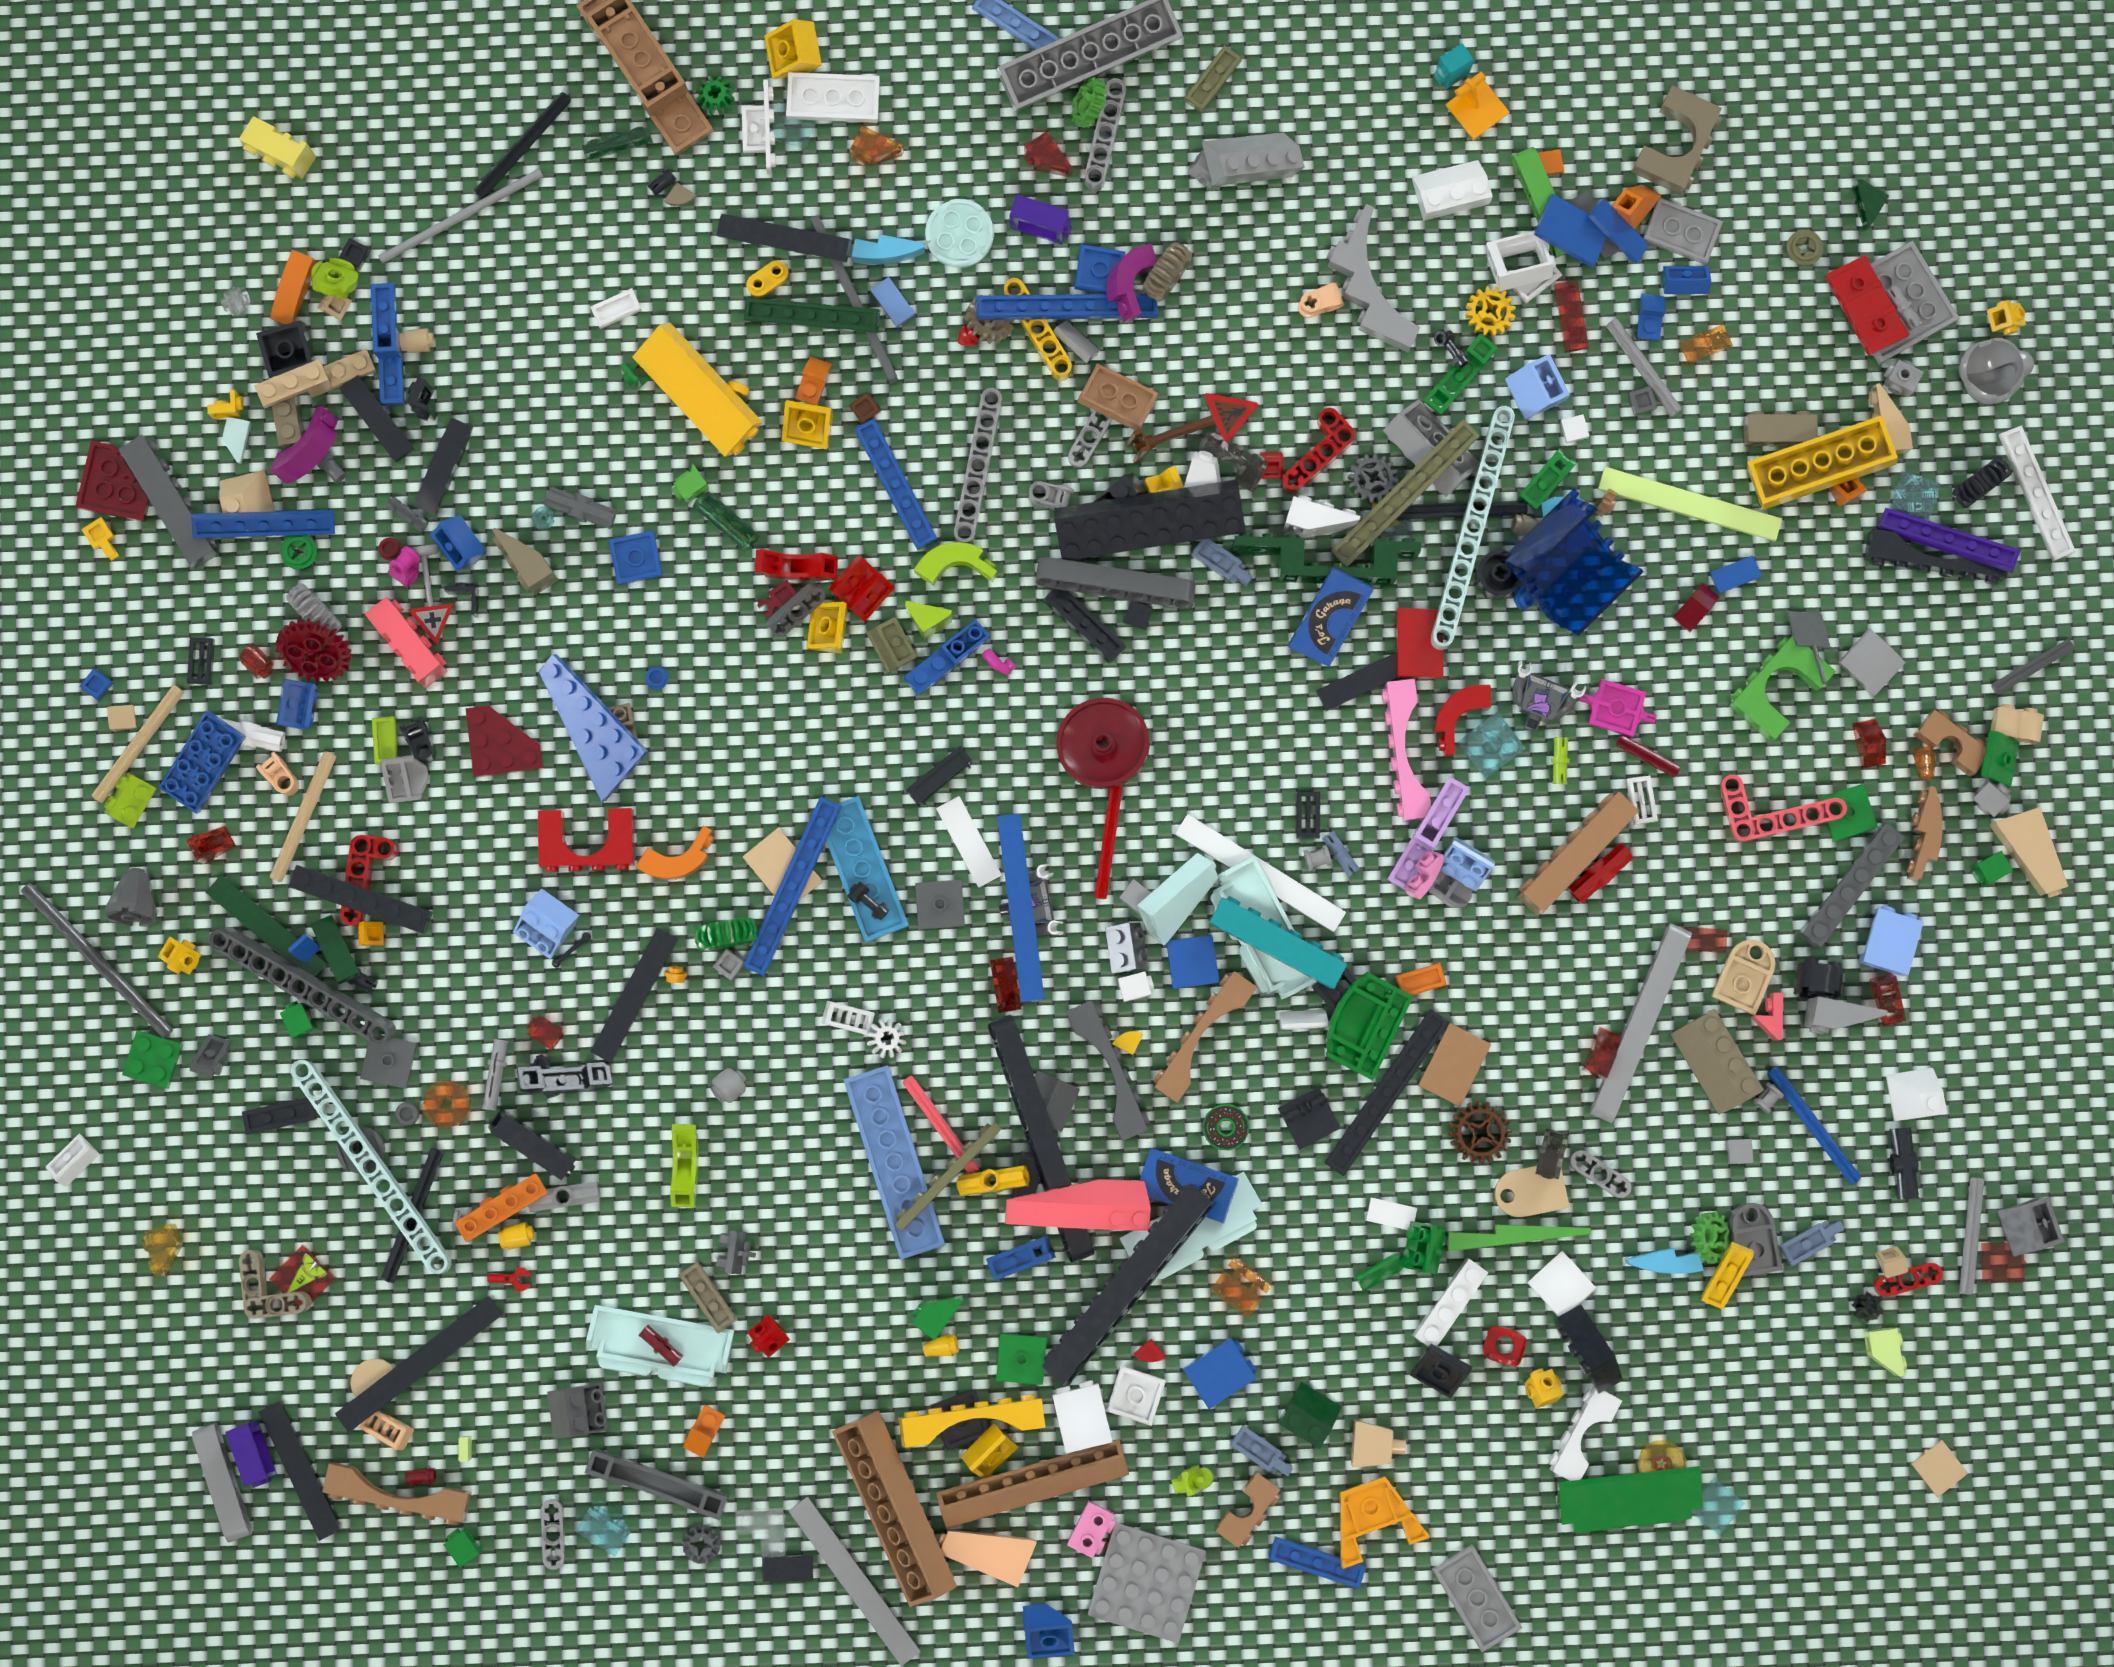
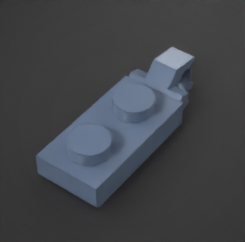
M1202 539L1191 554V557L1234 584L1238 580L1248 586L1253 576L1244 571L1246 566L1240 559L1210 539Z
M1837 1220L1830 1225L1824 1221L1778 1246L1792 1267L1832 1245V1242L1836 1240L1834 1235L1845 1228L1841 1221Z
M1242 1425L1230 1443L1233 1448L1268 1472L1275 1474L1279 1470L1286 1476H1289L1293 1470L1291 1466L1284 1462L1286 1456L1279 1449L1244 1425Z

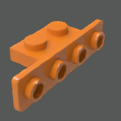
M533 1174L515 1186L510 1184L499 1191L501 1193L494 1199L492 1196L486 1198L479 1203V1208L457 1220L455 1225L465 1242L471 1241L547 1195L548 1192L539 1176Z

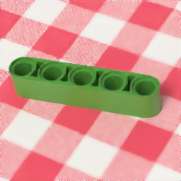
M1531 147L1512 155L1511 160L1535 218L1539 223L1549 196L1556 194L1536 149ZM1549 244V250L1554 258L1566 254Z

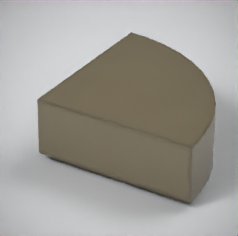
M676 182L664 202L670 206L685 205L691 203L696 198V194Z

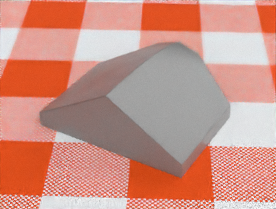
M412 755L380 760L389 804L421 799L429 780L428 769L425 764Z
M1441 870L1428 890L1451 908L1466 907L1472 898L1471 888L1464 886L1461 882L1444 874Z

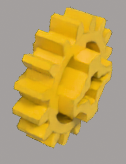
M1486 286L1484 293L1478 289L1476 292L1477 297L1471 295L1469 300L1472 303H1467L1466 309L1470 311L1466 312L1465 318H1471L1468 326L1475 325V333L1482 330V335L1486 336L1487 332H1490L1491 336L1495 337L1496 331L1502 335L1505 332L1504 327L1508 329L1511 327L1510 321L1515 319V315L1511 314V312L1515 311L1516 306H1510L1513 298L1506 299V291L1500 294L1498 293V287H1495L1494 291H1490L1489 286ZM1479 302V307L1481 308V311H1479L1478 314H1476L1475 309L1476 305ZM1487 309H1488L1489 311L1494 310V311H1495L1494 314H1492V313H1488V314H1487V313H1486ZM1505 309V318L1502 321L1500 313Z

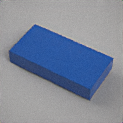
M1753 555L1709 573L1718 594L1762 577Z

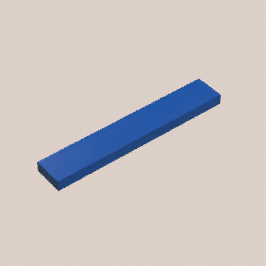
M875 418L854 428L917 551L938 541Z
M334 510L191 514L193 538L335 534Z

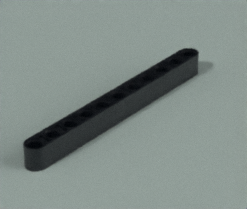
M1010 1014L989 1022L988 1030L1044 1191L1068 1187L1072 1184L1016 1022ZM1057 1227L1065 1252L1071 1263L1095 1254L1087 1229Z

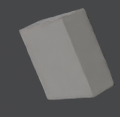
M726 948L713 965V968L732 981L743 967L744 961Z
M1752 1139L1727 1140L1729 1164L1754 1162Z

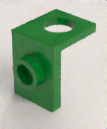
M636 361L629 367L622 363L620 365L623 371L621 376L630 386L634 384L639 390L651 379L649 375L645 377L637 375L636 368L639 364Z

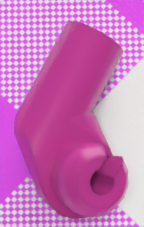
M987 649L982 653V657L993 669L1004 675L1011 674V671L1016 668L1011 659H1007L1003 663L991 649Z

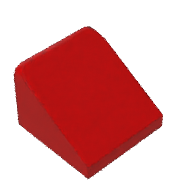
M1259 452L1260 479H1283L1282 452Z

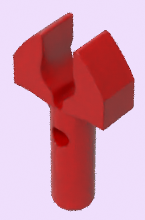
M516 1267V1272L513 1274L489 1273L487 1275V1282L512 1284L515 1287V1291L522 1292L527 1290L532 1284H522L516 1279L522 1275L533 1276V1274L526 1268Z

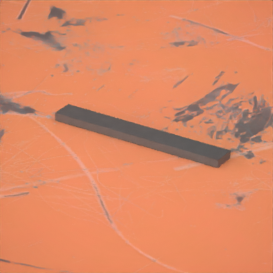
M818 215L810 218L815 232L828 234ZM829 259L851 307L864 308L842 262ZM864 332L890 386L897 383L896 372L877 334Z

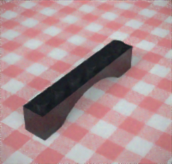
M1872 529L1867 535L1864 560L1871 561L1870 564L1875 566L1891 564L1893 568L1906 570L1907 567L1916 568V572L1919 573L1934 571L1939 572V575L1943 577L1962 576V579L1967 581H1975L1977 578L1983 579L1985 583L1997 585L1999 582L2007 579L2008 571L1967 558L1946 559L1926 555L1907 544L1896 532Z
M300 865L295 866L288 886L422 934H426L433 912L382 895Z

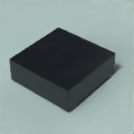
M349 238L339 259L346 260L355 268L361 270L371 249Z
M1131 601L1123 623L1145 630L1153 608Z

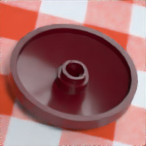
M1095 698L1079 704L1066 715L1058 730L1056 747L1059 760L1064 770L1072 779L1090 788L1110 789L1127 783L1141 771L1148 758L1150 738L1143 718L1132 706L1113 698Z

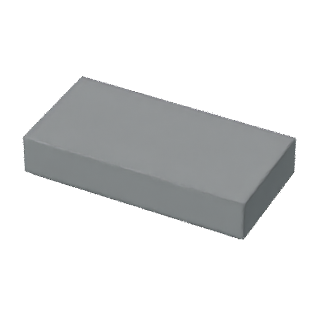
M1067 320L1058 325L1053 331L1064 344L1086 363L1100 352L1096 346Z

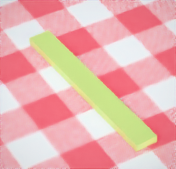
M1604 467L1598 486L1599 491L1606 492L1610 488L1618 493L1616 496L1773 542L1777 539L1782 518L1608 467Z

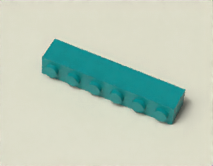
M1228 896L1227 899L1221 898L1209 924L1330 989L1336 987L1347 966V963L1343 962L1344 957L1333 951L1331 954L1322 951V945L1312 940L1309 944L1302 940L1303 935L1292 929L1289 932L1281 929V923L1272 918L1269 921L1261 918L1262 913L1251 907L1248 910L1239 906L1241 902L1231 896Z

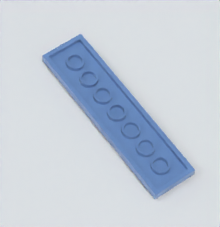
M889 1065L843 1079L900 1260L944 1246L945 1242L932 1202L903 1231L895 1225L898 1222L895 1217L904 1208L909 1210L914 1205L912 1200L921 1191L926 1193L928 1188Z

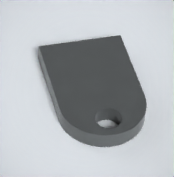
M1746 1203L1735 1208L1728 1222L1730 1242L1754 1250V1256L1742 1277L1783 1270L1775 1222L1770 1211L1757 1203ZM1748 1209H1751L1754 1214L1751 1222L1746 1218V1211Z

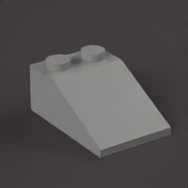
M1815 997L1807 1001L1803 1027L1810 1028L1809 1032L1815 1034L1829 1033L1830 1030L1886 1016L1888 1011L1823 997Z

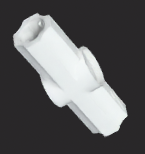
M222 719L246 736L241 745L243 747L253 749L258 747L275 752H281L284 748L285 732L262 728L260 725L241 721L239 723Z

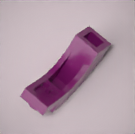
M1152 244L1139 246L1129 251L1116 262L1108 275L1106 286L1108 302H1117L1118 313L1121 315L1123 323L1132 322L1141 314L1133 283L1135 276L1149 274L1157 263Z
M323 406L317 407L304 435L293 446L277 453L270 471L286 484L306 475L323 459L337 437L334 430L338 419Z

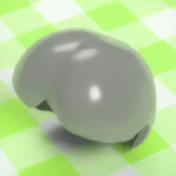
M1992 338L1987 341L1974 343L1966 350L1960 362L1959 375L1964 382L1967 393L1974 400L1984 404H1998L2007 400L2019 390L2023 384L2024 377L2032 372L2034 361L2028 352L2018 350L2011 341L2003 338Z

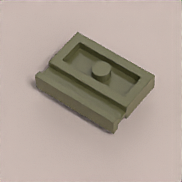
M896 616L866 632L888 674L917 659V655Z

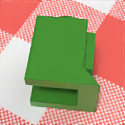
M692 463L691 472L686 471L676 478V482L673 483L675 487L671 490L679 501L683 499L687 504L707 491L709 487Z

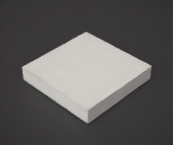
M1120 1366L1106 1411L1152 1426L1166 1380Z

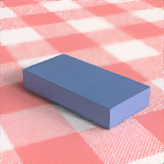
M889 277L870 289V292L896 328L915 316V312Z

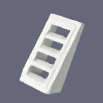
M827 1001L821 1023L866 1035L871 1030L875 1013ZM835 1007L837 1008L836 1016L834 1021H831V1017ZM843 1010H847L844 1023L841 1024ZM855 1012L856 1016L853 1026H849L852 1013ZM861 1015H866L863 1028H858Z

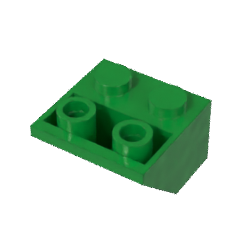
M1410 1221V1226L1406 1232V1247L1402 1253V1268L1437 1275L1446 1228Z

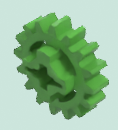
M1089 77L1088 81L1083 82V86L1079 88L1078 94L1073 98L1072 107L1074 110L1071 115L1074 116L1072 121L1076 125L1089 128L1090 124H1094L1095 119L1099 117L1100 111L1105 106L1106 98L1104 95L1107 92L1104 89L1106 84L1102 80Z
M1718 1212L1702 1213L1701 1217L1695 1218L1697 1224L1691 1225L1694 1229V1233H1690V1236L1694 1238L1691 1246H1696L1695 1255L1701 1254L1700 1260L1707 1261V1264L1720 1263L1731 1244L1728 1222H1724L1725 1216H1718Z

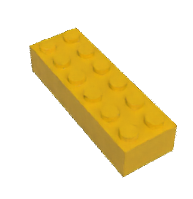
M1881 415L1747 461V470L1762 510L1894 466L1897 464L1898 457Z

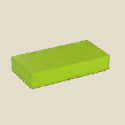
M395 716L372 718L375 765H381V759L399 757L397 721Z

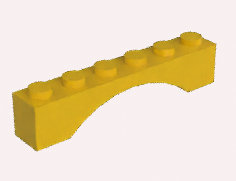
M1034 1394L1020 1396V1401L1012 1402L1011 1398L997 1399L998 1404L989 1405L988 1401L975 1402L974 1407L965 1408V1404L951 1406L950 1411L942 1412V1408L927 1409L928 1414L919 1415L918 1411L905 1412L904 1417L898 1418L901 1445L905 1448L928 1445L948 1427L973 1418L997 1419L1021 1431L1045 1428L1042 1399L1035 1398Z

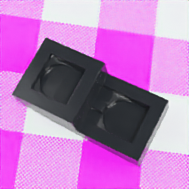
M813 1556L762 1557V1581H813Z

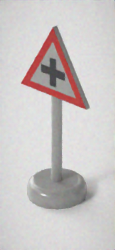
M439 546L411 547L421 557L428 607L408 609V611L437 645L454 605L453 603L434 606L427 556L437 554Z

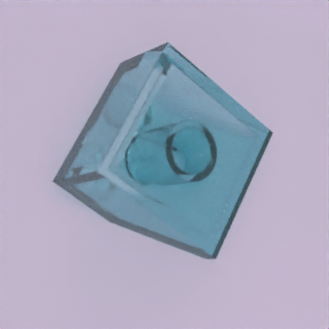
M1496 712L1457 742L1485 779L1526 749L1499 712Z

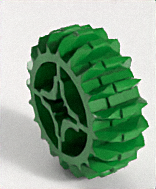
M752 918L717 921L697 927L694 930V940L697 949L701 951L740 946L757 939V926Z

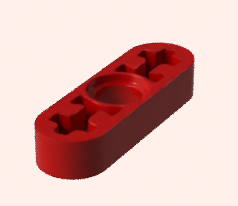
M1924 1263L1908 1268L1907 1273H1911L1914 1277V1283L1909 1287L1902 1283L1904 1274L1897 1275L1896 1280L1894 1276L1886 1278L1885 1275L1878 1276L1873 1286L1878 1295L1889 1297L1936 1284L1942 1279L1943 1272L1941 1267L1935 1263ZM1928 1267L1936 1271L1932 1280L1930 1277L1920 1278L1919 1274L1927 1273ZM1884 1279L1886 1282L1896 1281L1900 1289L1897 1290V1286L1894 1285L1888 1287V1292L1880 1289V1285L1883 1284Z

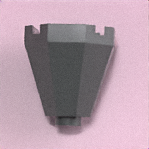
M131 868L129 871L124 872L106 904L105 915L108 916L109 921L125 926H133V922H139L141 927L156 923L157 910L151 880L148 873H145V870Z

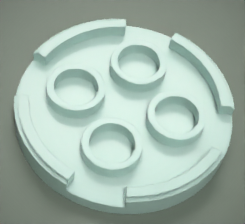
M953 199L942 204L931 213L926 224L925 236L930 252L939 262L954 268H965L977 264L988 254L994 240V228L989 215L979 204L966 199Z

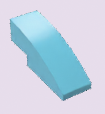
M880 234L878 243L855 239L851 256L852 262L861 264H889L909 260L925 253V243Z
M1667 1248L1624 1259L1625 1264L1652 1272L1682 1274L1704 1271L1700 1254L1695 1255L1694 1252L1676 1256L1674 1248Z

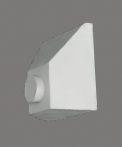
M1933 1068L1886 1075L1894 1121L1947 1114L1943 1089Z

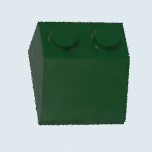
M1301 1382L1277 1423L1320 1449L1332 1430L1342 1406Z

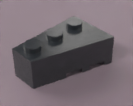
M1581 1304L1556 1318L1559 1327L1556 1328L1559 1336L1563 1341L1567 1340L1569 1351L1574 1358L1577 1357L1583 1373L1588 1375L1598 1394L1623 1381L1614 1353Z

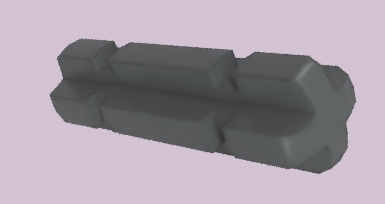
M392 497L388 501L387 507L396 512L397 515L410 525H413L418 531L423 532L427 528L428 522L424 518L419 517L408 506L402 504L396 497Z

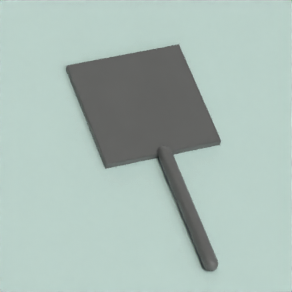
M1788 611L1787 614L1796 646L1812 647L1821 682L1826 684L1817 648L1830 649L1831 647L1822 614Z

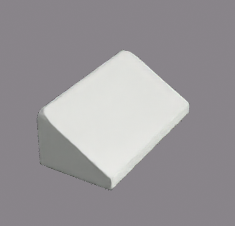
M1325 1010L1279 1013L1281 1030L1326 1028L1328 1026Z
M78 1134L46 1166V1169L56 1182L66 1187L99 1153L81 1134Z

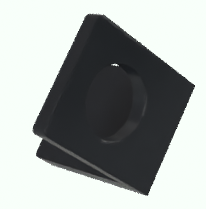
M458 582L455 586H444V591L449 595H472L471 614L478 618L479 590L476 586H470L469 583Z

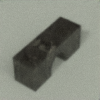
M1206 433L1197 452L1206 451L1211 453L1213 457L1217 458L1218 463L1221 461L1233 463L1237 469L1235 480L1238 479L1239 486L1253 493L1257 489L1269 464L1261 455L1256 453L1250 454L1244 451L1242 446L1236 443L1230 444L1224 441L1223 437L1215 433Z

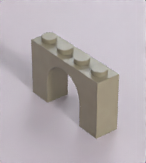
M1672 85L1659 113L1683 123L1690 130L1693 138L1692 150L1680 157H1670L1644 146L1631 173L1680 195L1684 189L1689 190L1695 178L1691 174L1694 168L1699 169L1704 159L1703 156H1700L1703 148L1708 149L1713 139L1710 133L1713 128L1717 130L1722 120V116H1719L1722 107Z

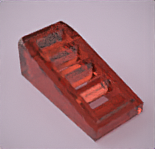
M1886 974L1869 979L1877 1009L1887 1010L1888 1013L1897 1010L1898 1013L1889 1017L1887 1015L1880 1017L1882 1025L1885 1027L1906 1021L1897 976ZM1888 983H1889V986H1888V987H1884V988H1881V987H1880L1881 985H1885V984H1888ZM1890 992L1892 993V996H1888V997H1884V998H1883V996H1882L1883 994H1886V993H1890ZM1890 1002L1895 1003V1005L1885 1007L1884 1005Z

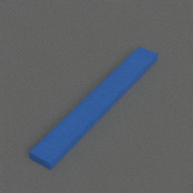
M1107 294L976 295L975 297L977 320L1122 318L1118 313L1117 302L1109 303ZM1135 294L1141 311L1137 318H1157V301L1152 300L1147 294Z
M820 796L759 929L757 939L754 941L744 962V968L762 976L766 975L842 808L841 805Z
M1020 813L997 816L1021 1003L1045 1000Z

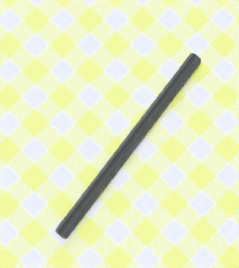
M28 883L22 888L21 893L162 1038L168 1037L173 1032L172 1027L33 884Z

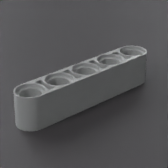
M1118 78L1111 79L1106 84L1105 89L1107 92L1104 95L1106 102L1103 110L1099 113L1086 167L1085 185L1089 190L1095 192L1101 190L1105 185L1125 101L1126 86ZM1117 88L1121 91V94L1112 95L1110 90ZM1113 110L1116 112V115L1108 117L1105 115V112ZM1107 131L1111 134V137L1103 139L1099 134ZM1097 153H1103L1106 158L1099 161L1094 156ZM1095 174L1099 175L1101 180L1099 182H1092L1089 177Z
M215 1423L193 1431L192 1439L226 1541L232 1542L252 1535V1526L219 1426Z

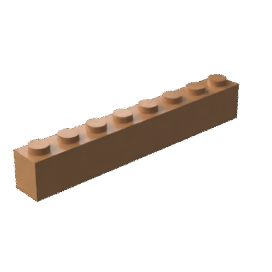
M1118 1439L1111 1443L1090 1447L936 1492L945 1526L949 1528L1129 1475L1120 1440Z

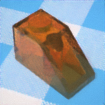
M862 125L850 148V153L855 162L861 165L866 163L872 166L902 156L904 149L902 144Z

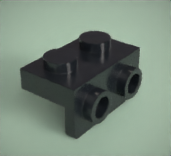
M417 377L416 382L413 381L408 389L409 397L406 402L416 417L428 421L429 418L435 421L437 416L428 406L434 390L427 380Z

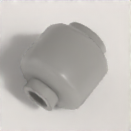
M726 1068L712 1079L711 1091L720 1102L731 1103L746 1091L744 1083L746 1078L740 1070L734 1071L731 1068Z

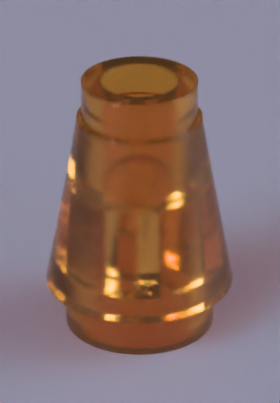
M1933 746L1914 748L1915 754H1913L1920 781L1933 780L1936 752H1934Z

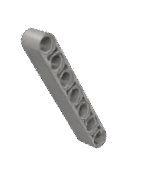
M988 388L981 395L954 528L956 542L972 544L975 540L1002 407L1001 393L995 388ZM989 396H994L998 399V402L994 405H989L985 400ZM985 418H990L994 423L990 427H984L981 425V421ZM981 440L989 443V446L984 450L976 446ZM980 462L985 467L982 471L976 472L972 469L974 463ZM970 485H978L980 487V491L977 494H970L967 489ZM966 507H972L976 512L973 516L967 517L963 514V510ZM962 529H967L971 532V535L967 539H962L958 536V533Z

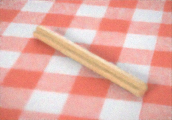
M175 685L170 688L92 793V797L100 803L105 801L116 786L119 778L125 774L183 696V690Z
M323 752L270 874V878L275 881H283L335 762L336 756L330 752Z

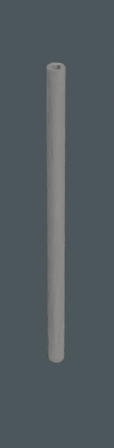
M540 169L527 174L378 255L382 264L542 178L543 174Z

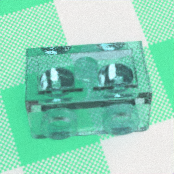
M598 1505L596 1508L591 1506L575 1531L616 1557L631 1534V1531L628 1530L629 1525L620 1519L614 1521L608 1517L609 1512Z

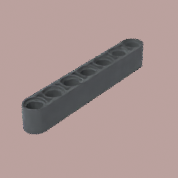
M1042 557L1038 560L1036 583L1048 588L1180 609H1190L1194 605L1196 583L1183 578L1051 557Z

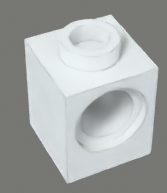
M1145 972L1118 979L1123 1002L1150 996V990L1154 989L1151 975L1146 976Z

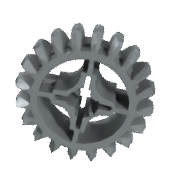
M299 583L286 595L289 604L305 621L310 618L312 624H315L317 620L320 621L321 626L329 624L328 629L336 628V634L342 628L341 622L305 584Z

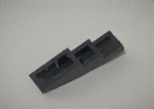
M358 375L340 388L396 463L415 450Z
M451 418L426 472L414 503L415 507L433 515L438 513L444 494L449 490L455 470L459 469L473 426Z

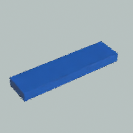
M1277 1536L1274 1538L1268 1560L1360 1589L1366 1565L1360 1563L1343 1569L1339 1556Z

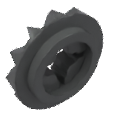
M706 1525L692 1527L685 1534L682 1541L683 1552L689 1560L697 1564L712 1561L718 1555L721 1546L717 1532ZM703 1534L704 1543L711 1545V1547L703 1548L701 1554H699L698 1546L691 1544V1542H698Z

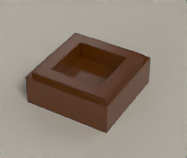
M868 392L849 405L861 424L868 422L881 413V410Z

